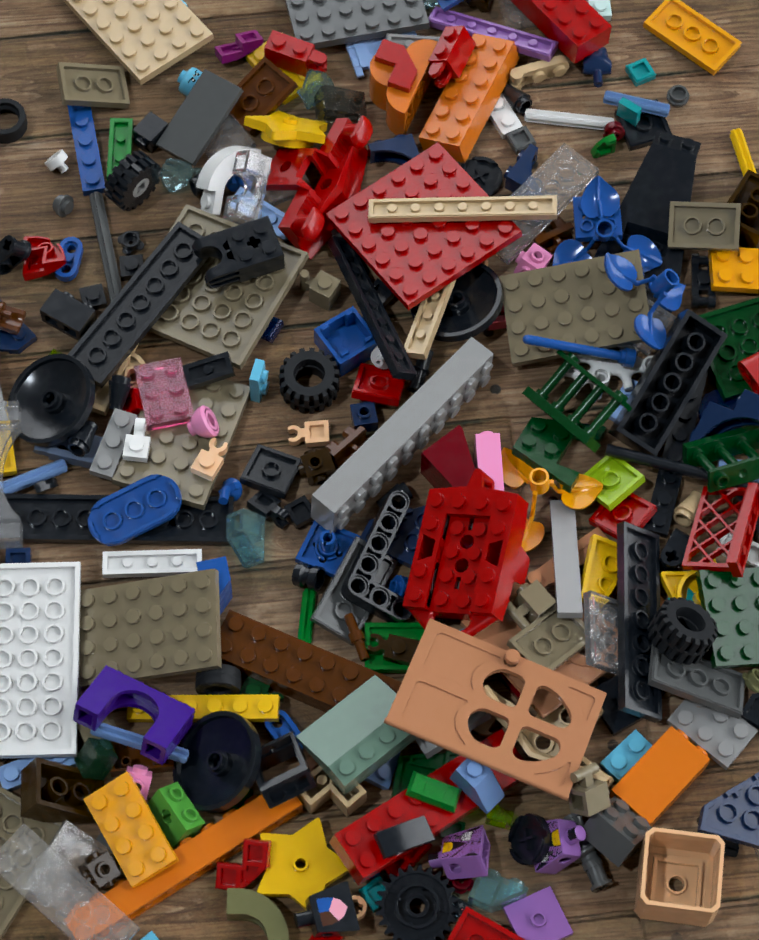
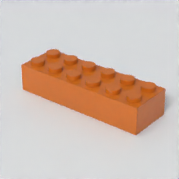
M473 34L472 38L476 45L460 78L448 81L418 137L423 151L439 142L457 162H466L510 78L511 70L516 67L520 59L514 41Z

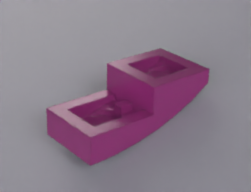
M257 30L235 34V42L215 46V55L222 64L229 63L253 52L264 41Z

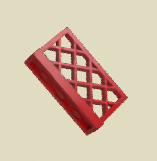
M748 482L747 488L729 487L711 493L708 492V486H703L681 565L683 570L731 572L733 577H743L759 516L758 483ZM709 495H719L721 497L712 504L707 502ZM735 496H743V499L735 505L729 501ZM726 503L730 508L719 515L715 509ZM712 512L715 518L704 524L702 518ZM735 513L738 516L737 520L728 525L724 519ZM718 523L725 527L716 534L709 530ZM706 532L710 538L699 544L696 541L697 537ZM730 533L732 540L722 545L719 539ZM715 542L719 548L708 555L704 549ZM701 552L704 555V558L700 561L690 562L691 558L697 553ZM721 554H726L727 559L725 563H715L713 559Z

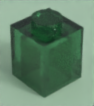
M88 738L74 761L83 778L104 781L118 760V756L110 741Z

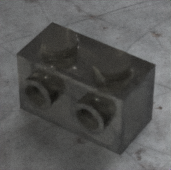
M323 84L314 96L316 120L334 123L336 118H349L352 123H358L361 116H367L365 92Z

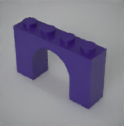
M106 665L76 702L73 721L96 731L108 714L117 708L134 707L141 709L152 717L154 724L143 737L140 754L163 765L192 726L195 709Z

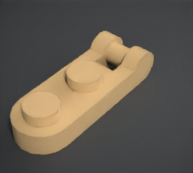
M564 55L552 57L550 62L540 60L519 66L511 70L509 83L521 90L524 85L540 83L551 77L563 76L569 69V63Z

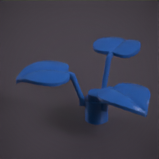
M596 176L587 185L581 198L583 214L589 219L599 217V221L595 226V236H593L585 248H583L581 242L574 239L561 242L554 252L552 266L591 259L592 257L587 252L597 240L605 242L611 238L624 249L623 252L639 249L644 273L661 266L662 257L656 245L643 235L630 236L627 246L622 243L617 234L614 233L612 221L604 218L613 216L619 209V195L601 176Z
M607 252L604 257L605 271L610 281L617 288L628 292L632 290L633 285L639 286L649 282V289L654 294V298H657V301L647 316L639 314L635 318L634 328L642 341L654 349L661 350L666 341V330L661 320L653 318V313L659 305L665 310L672 312L679 309L686 285L679 283V277L672 269H666L658 276L653 274L649 278L638 281L636 280L637 271L630 261Z

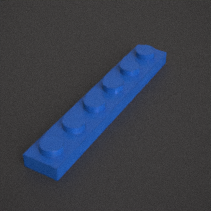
M67 105L83 195L89 196L96 191L104 193L106 187L104 186L105 182L91 107Z

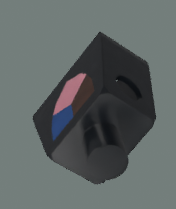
M348 881L309 896L305 901L307 910L294 913L296 927L302 928L311 925L313 936L316 938L353 936L360 930Z

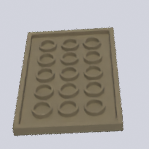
M639 249L612 254L621 256L634 265L637 271L636 280L644 279ZM605 256L499 276L504 292L503 306L513 367L561 358L556 353L558 351L556 349L525 344L523 342L525 335L604 349L644 342L635 331L634 320L639 314L647 316L649 312L645 284L633 285L632 290L628 292L617 288L606 274L604 266Z
M161 362L143 404L144 410L140 411L138 418L146 419L145 436L151 438L147 463L127 461L121 457L111 479L112 484L126 487L149 475L158 474L174 480L178 485L182 495L181 504L204 510L218 474L212 482L191 473L190 467L201 449L209 451V442L212 438H203L198 435L192 436L187 428V423L191 422L192 415L197 408L202 405L209 407L219 425V433L215 437L217 441L215 447L221 448L224 442H227L229 450L250 398V386L224 379L189 390L183 367Z
M214 568L81 590L79 688L87 689L106 665L137 681L222 668L219 571Z

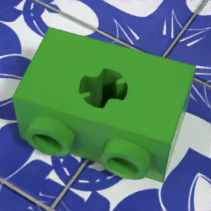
M178 782L159 788L147 803L173 847L178 846L183 839L189 836L195 837L205 824Z

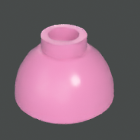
M205 405L197 408L192 415L191 422L187 423V428L192 436L198 435L203 438L218 436V421L212 410Z

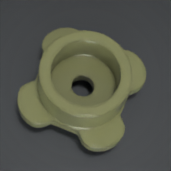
M753 668L748 673L744 672L742 677L745 680V685L751 691L759 693V669Z

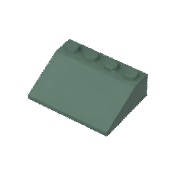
M376 675L296 736L300 744L344 795L418 738L384 723V719L387 717L397 693Z

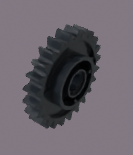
M419 864L416 871L413 870L411 865H408L407 872L398 868L397 877L390 873L389 878L391 882H382L385 891H377V895L382 900L375 901V905L381 907V910L377 911L375 916L383 918L378 925L387 926L384 932L385 936L392 933L394 935L392 940H435L437 937L440 940H444L443 931L451 933L452 929L448 923H456L457 921L452 914L459 912V909L453 907L452 904L458 902V898L451 897L455 888L446 887L449 879L440 880L441 871L433 875L431 866L424 872L421 864ZM414 900L421 901L424 905V911L415 914L410 910L409 904Z

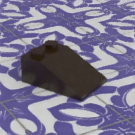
M748 169L727 203H741L739 246L743 248H757L759 246V174Z
M36 757L21 770V817L41 822L96 823L83 799L104 786V775Z

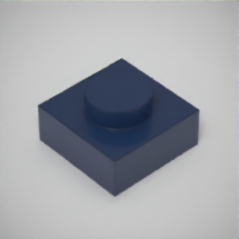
M6 548L5 563H31V548Z

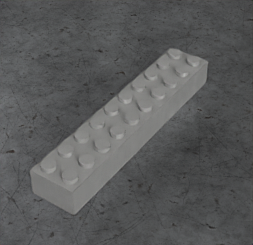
M471 337L312 494L310 517L326 530H330V533H335L338 529L342 530L348 524L349 518L354 513L358 514L364 508L366 501L370 497L374 498L380 492L382 485L386 481H391L396 476L402 464L404 466L407 465L413 458V453L417 449L422 450L427 445L429 437L433 433L438 434L444 427V422L449 417L451 419L458 414L460 406L464 402L469 403L480 386L483 388L488 384L491 379L490 371L493 368L492 360L494 353Z

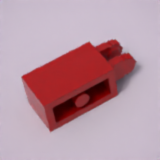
M445 26L428 60L431 64L428 75L430 78H436L435 85L439 88L445 87L450 79L460 78L476 45L464 26Z
M272 30L264 46V56L275 66L307 77L309 71L318 74H324L327 71V56L315 50V44Z

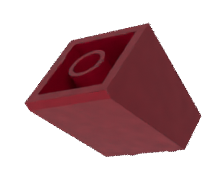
M460 425L424 450L421 455L420 473L434 488L467 486L475 470L463 428Z

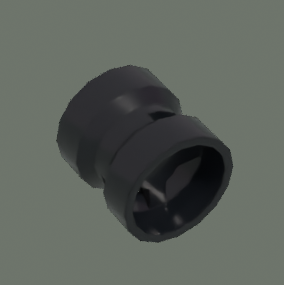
M298 562L292 573L293 585L298 587L307 586L308 589L313 591H319L325 581V569L320 566L310 567L308 563Z

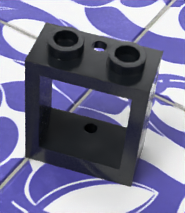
M293 731L261 746L262 757L256 781L270 809L317 787L305 755ZM297 756L299 766L266 781L263 771Z

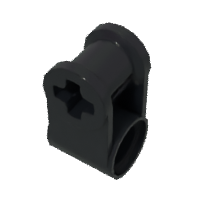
M11 235L5 236L0 241V275L8 274L21 262L27 260L32 250L29 241H19Z
M675 528L661 552L660 573L663 571H679L690 535Z

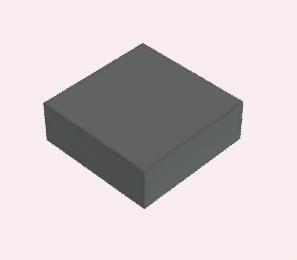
M526 125L506 133L505 136L515 155H518L523 149L526 150L530 144L536 146L537 143Z

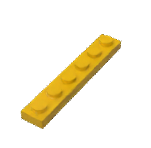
M279 694L168 695L195 709L193 722L217 711H230L246 718L250 722H279ZM127 707L128 722H154L152 717L145 711L134 707Z

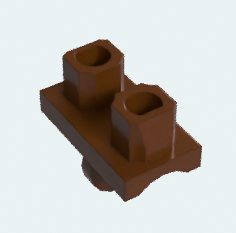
M560 216L549 222V227L552 231L546 233L542 226H537L531 230L530 236L533 243L535 242L551 254L555 252L561 242L573 237V224L571 222L565 223Z
M0 302V330L18 335L26 317V311L6 306L5 302Z
M361 425L357 429L348 426L342 433L344 440L340 444L336 441H331L326 445L336 469L340 468L368 440L366 429Z

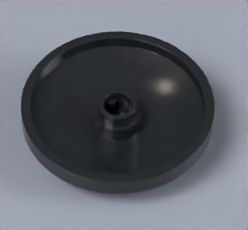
M480 263L456 280L434 340L442 342L467 340L482 333L496 320L503 306L504 292L498 276L491 268ZM420 303L410 309L413 319H415Z
M66 354L44 356L30 364L17 378L9 395L7 407L13 431L27 443L39 447L60 444L76 434L87 421L95 401V382L89 369L76 358Z
M217 711L202 717L190 727L178 745L189 750V757L186 763L174 761L173 781L174 783H179L198 811L219 813L233 807L249 792L260 769L262 749L257 730L246 718L230 711Z

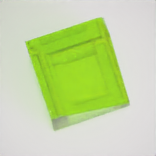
M497 804L486 815L485 823L486 825L510 830L514 812L502 809Z

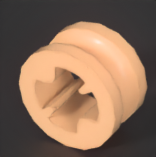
M353 895V903L356 902L358 907L363 908L362 911L358 910V914H356L357 920L360 921L366 915L367 904L362 897Z

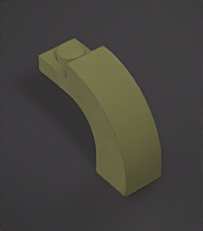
M227 888L226 915L228 921H249L258 925L264 931L268 940H289L288 927L283 914L270 899L252 890Z

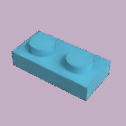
M255 359L249 378L251 401L260 403L262 395L267 394L269 388V381H267L269 371L265 369L264 360Z
M635 729L600 762L599 766L618 783L653 745Z

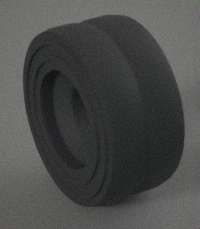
M222 664V668L196 672V692L199 695H238L241 691V671L234 666Z

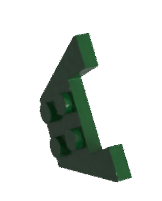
M531 417L514 444L512 454L533 469H545L549 474V480L552 479L562 484V489L566 492L571 493L579 479L580 472L559 465L573 440L578 439L555 420ZM581 423L579 427L583 430L591 424ZM602 426L596 433L597 436L594 440L599 444L606 434L607 427Z
M446 751V753L435 754L429 759L424 754L399 756L391 798L408 788L413 771L427 776L459 755ZM458 821L437 836L444 838L445 836L464 831L466 822Z

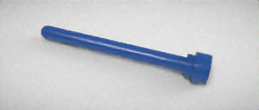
M525 335L523 337V342L528 345L616 360L623 367L633 368L636 361V349L625 348L624 350L615 351L533 335Z

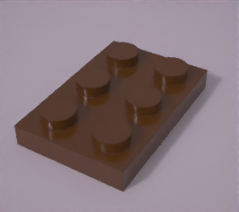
M264 56L237 85L244 92L228 116L252 136L257 129L244 125L245 116L272 114L298 86L296 82Z

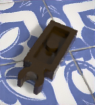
M373 633L370 636V640L376 641L378 646H368L367 651L372 655L384 653L383 660L409 666L420 641L389 634L388 640H384L379 634Z

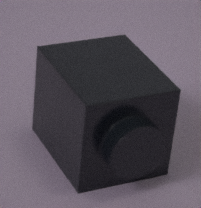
M150 111L133 129L135 144L140 149H146L153 153L158 148L156 143L167 128L168 123Z

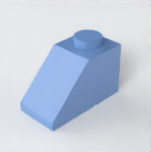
M466 759L450 776V779L486 814L505 796L492 770L470 759Z

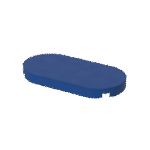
M158 474L146 476L96 502L88 516L89 531L98 542L104 545H121L171 520L181 507V491L175 481L169 477Z

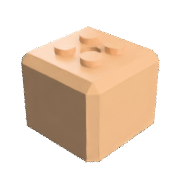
M652 827L647 831L639 852L634 909L640 919L706 927L713 922L721 904L725 842L719 835ZM672 879L680 880L683 884V889L673 891L669 887V881Z

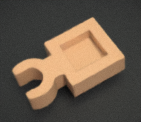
M328 420L304 422L305 428H300L296 425L288 427L289 434H297L294 438H288L289 445L297 446L305 441L306 447L326 446L330 443Z
M213 437L209 442V451L201 449L190 467L191 473L213 482L224 464V458L221 456L227 453L228 443L224 442L221 448H216L217 441Z

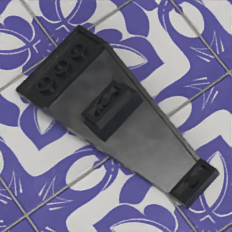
M658 130L620 205L623 233L621 241L627 246V241L632 235H643L649 238L661 254L662 265L645 272L644 279L651 277L653 274L658 276L666 269H672L677 273L680 283L684 250L668 249L670 201L691 202L696 158L701 143L690 138H682L669 132ZM615 240L602 241L593 258L605 256L607 252L610 254L622 253L624 249ZM648 282L645 283L650 311L657 298H654V294L650 291ZM659 305L653 313V318L661 320L665 329H667L672 311L665 310Z

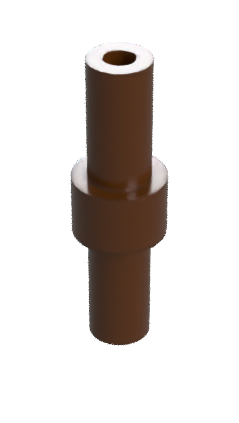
M348 613L344 615V620L350 632L348 637L351 645H355L361 662L368 661L370 656L364 643L366 639L363 631L358 628L353 613Z

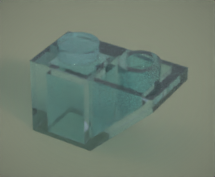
M245 508L228 514L226 538L242 566L250 568L263 563L265 516Z
M488 868V876L476 877L468 897V904L493 913L527 897L529 888L521 880L515 878L506 879L501 877L498 871Z

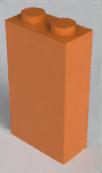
M671 726L611 789L609 798L611 799L616 796L618 799L625 801L634 813L645 818L652 827L707 768L710 758H708L707 752L702 747L693 745L682 730H676Z

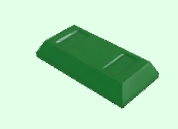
M413 771L405 795L455 813L462 789Z

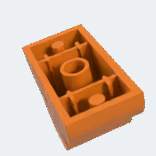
M422 39L413 42L407 47L406 50L417 69V77L409 93L388 86V80L394 67L376 62L375 55L371 59L370 98L378 108L386 111L387 126L396 135H406L431 83L432 78L428 75L431 64L428 60L438 41Z

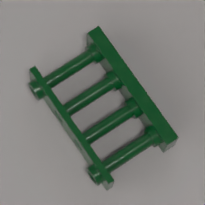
M558 350L556 353L564 360L562 365L541 390L538 388L535 392L528 386L522 394L595 453L601 446L594 440L597 436V431L619 405L629 412L632 410V407L626 402L628 397L618 389L613 392L578 364L580 360L574 354L569 352L566 355L561 350ZM573 367L580 373L579 376L557 402L554 401L550 404L547 401L550 398L548 395ZM587 380L596 385L572 415L569 414L566 417L563 414L565 411L564 407ZM605 392L612 400L591 425L582 430L579 427L581 424L580 420Z
M749 425L684 443L683 463L702 466L708 473L709 493L759 479V454L755 450L759 449V426ZM744 453L748 459L737 461L733 456ZM722 459L727 465L715 467L711 462Z

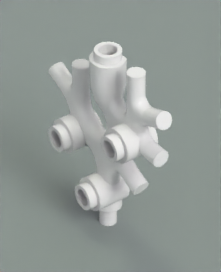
M642 343L618 347L619 350H624L625 348L636 349V361L633 368L623 367L616 360H607L583 354L575 355L580 360V363L589 364L590 369L587 371L607 387L609 386L610 376H618L623 383L624 391L634 389L631 376L635 373H641L642 376L653 356H647L645 359H642L637 355ZM571 368L565 376L575 380L580 373ZM587 380L584 383V385L590 384L592 390L596 387V385H594L589 380Z

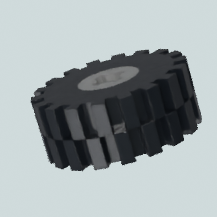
M140 150L138 152L133 151L132 155L130 153L126 155V159H121L119 165L112 169L113 173L107 177L109 181L105 182L104 186L106 188L104 193L106 197L123 211L134 210L137 208V205L144 203L143 200L145 198L148 199L150 197L151 191L154 192L156 189L155 185L159 184L162 169L159 164Z

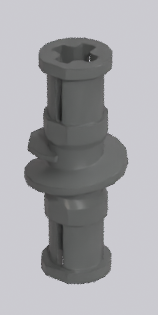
M572 813L563 818V820L574 821L576 826L580 825L583 827L585 825L582 815ZM586 839L580 841L581 856L574 863H582L584 872L587 873L592 885L591 891L597 892L612 885V879H608L602 859L596 851L597 849Z

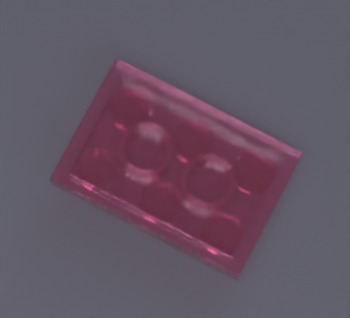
M181 357L134 366L147 431L191 422L194 412Z

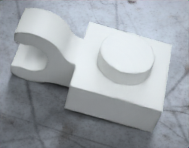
M145 418L135 419L134 435L126 434L122 455L123 460L147 463L151 438L145 436Z

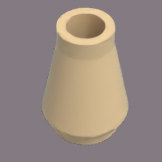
M692 491L674 509L673 517L679 525L689 527L693 524L701 497L700 492Z

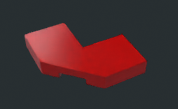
M383 39L375 55V61L394 67L388 80L389 87L409 93L417 77V69L405 46Z
M245 838L243 841L242 864L217 862L215 889L246 888L270 867L271 841Z

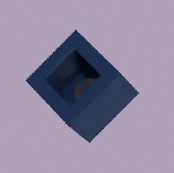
M374 402L350 405V415L354 428L357 429L361 425L366 429V432L378 430V419Z

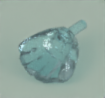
M168 158L162 166L161 181L170 193H174L187 186L193 174H200L202 168H192V165L185 161Z

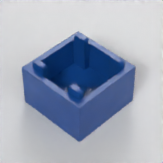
M354 306L314 329V343L319 349L324 351L325 356L330 354L332 361H336L340 377L357 368L361 363L370 360L371 353L377 346L367 323Z

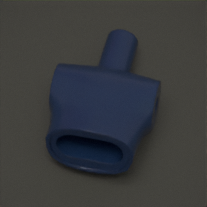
M604 47L590 54L582 61V74L593 75L594 86L597 88L603 85L602 75H609L612 70L611 60L608 57L607 49Z

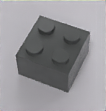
M614 796L610 799L611 806L592 815L583 828L586 832L585 839L612 863L620 867L640 850L646 832L652 827L645 818L634 813L625 801Z

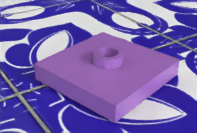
M550 886L503 907L513 932L525 940H563L573 935V931Z

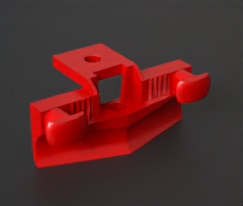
M361 116L358 123H352L349 118H336L325 139V144H322L320 150L317 148L278 149L259 184L264 191L298 190L278 228L295 248L308 252V260H312L332 236L331 230L335 229L326 219V213L360 192L368 157V150L364 146L368 143L373 133L372 124L365 116ZM311 161L321 174V178L314 190L302 180Z

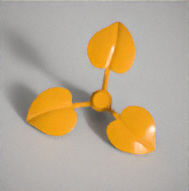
M504 447L501 451L504 484L513 489L520 488L524 483L530 484L533 495L529 520L526 518V527L522 540V548L525 552L538 547L545 535L543 524L533 521L538 495L546 493L549 487H552L556 493L562 494L561 501L566 507L581 510L591 505L603 490L601 482L590 476L579 474V479L571 493L566 492L562 489V484L559 483L561 488L559 489L554 484V480H549V474L545 469H533L513 455L511 449Z

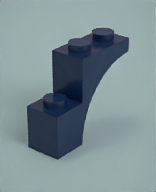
M412 133L400 134L394 138L376 140L368 144L370 164L389 162L403 165L419 154Z
M530 144L526 150H521L516 159V164L509 166L504 175V178H506L505 188L518 196L542 195L532 177V168L537 160L538 147ZM547 220L521 221L535 228L537 226L543 227Z
M744 389L742 395L736 401L734 410L710 401L708 406L702 411L701 419L696 429L692 431L689 442L742 426H759V394Z

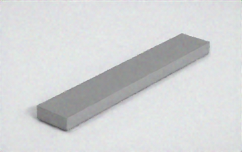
M550 500L557 618H582L583 607L575 510L566 507L561 500Z

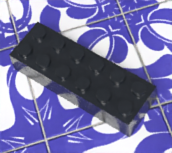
M690 309L680 312L666 334L664 347L656 351L626 401L632 407V410L629 412L623 407L608 433L635 451L657 456L725 341L727 334Z

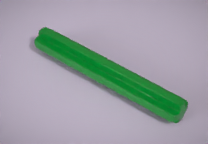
M306 588L302 593L298 639L311 644L313 622L310 621V618L315 611L317 592Z

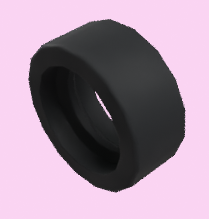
M1 98L0 114L5 112L13 113L19 119L12 128L0 129V143L8 144L23 137L27 130L28 122L25 110L19 102L13 99Z

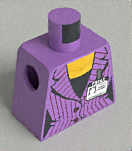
M563 819L546 821L551 832V844L544 860L534 865L535 873L554 875L580 858L581 849L579 842L585 840L586 832L582 826H576L574 821Z
M480 825L445 836L442 840L441 851L428 854L429 865L432 869L443 867L447 878L450 880L488 876L491 845L484 826Z

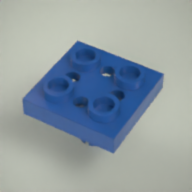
M573 197L575 240L590 242L593 236H595V226L599 221V217L587 219L581 210L582 197ZM619 206V209L612 217L604 218L612 221L614 233L622 240V221Z
M314 520L295 558V562L308 563L310 567H323L325 575L333 578L353 539L356 536L360 538V535L345 529H338L335 533H330V530H326ZM324 558H325V559H326V562L321 563V562L319 561L320 559H321V561H324Z

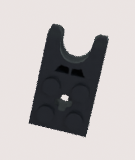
M268 216L198 238L192 244L193 252L198 258L214 257L221 260L217 266L210 268L206 272L205 282L207 287L211 289L237 281L241 283L285 268L284 253Z

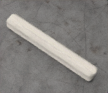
M530 108L526 109L524 118L526 122L604 130V126L607 123L614 121V118Z

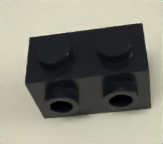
M56 288L40 308L43 322L77 341L83 337L97 320L95 309L86 302L81 303L66 291L61 292Z

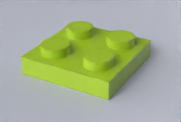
M609 456L602 458L583 474L595 478L603 484V490L595 500L609 511L613 510L646 482L644 475L626 461Z

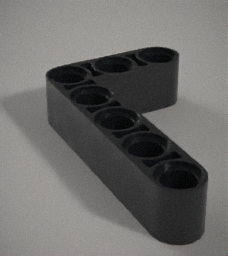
M403 491L392 492L382 502L341 587V594L347 601L387 623H403L412 615L410 611L402 606L403 597L373 581L409 507V497ZM392 500L398 502L400 509L392 505ZM381 521H386L389 524L390 530L385 529ZM372 541L379 545V551L372 547ZM361 562H364L369 566V572L365 571L362 568ZM351 583L359 587V593L352 590ZM373 595L380 598L381 605L373 601ZM394 607L401 609L402 617L395 613Z

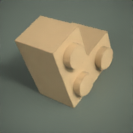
M320 766L311 772L317 787L297 796L310 814L331 798L347 817L367 801V791L360 784L344 795Z

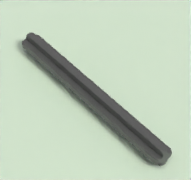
M96 191L89 195L111 303L122 290L103 195Z

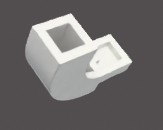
M230 146L216 152L205 163L196 184L197 188L204 189L200 201L201 210L214 215L221 214L226 183L234 174L241 171L258 173L261 149L248 146Z

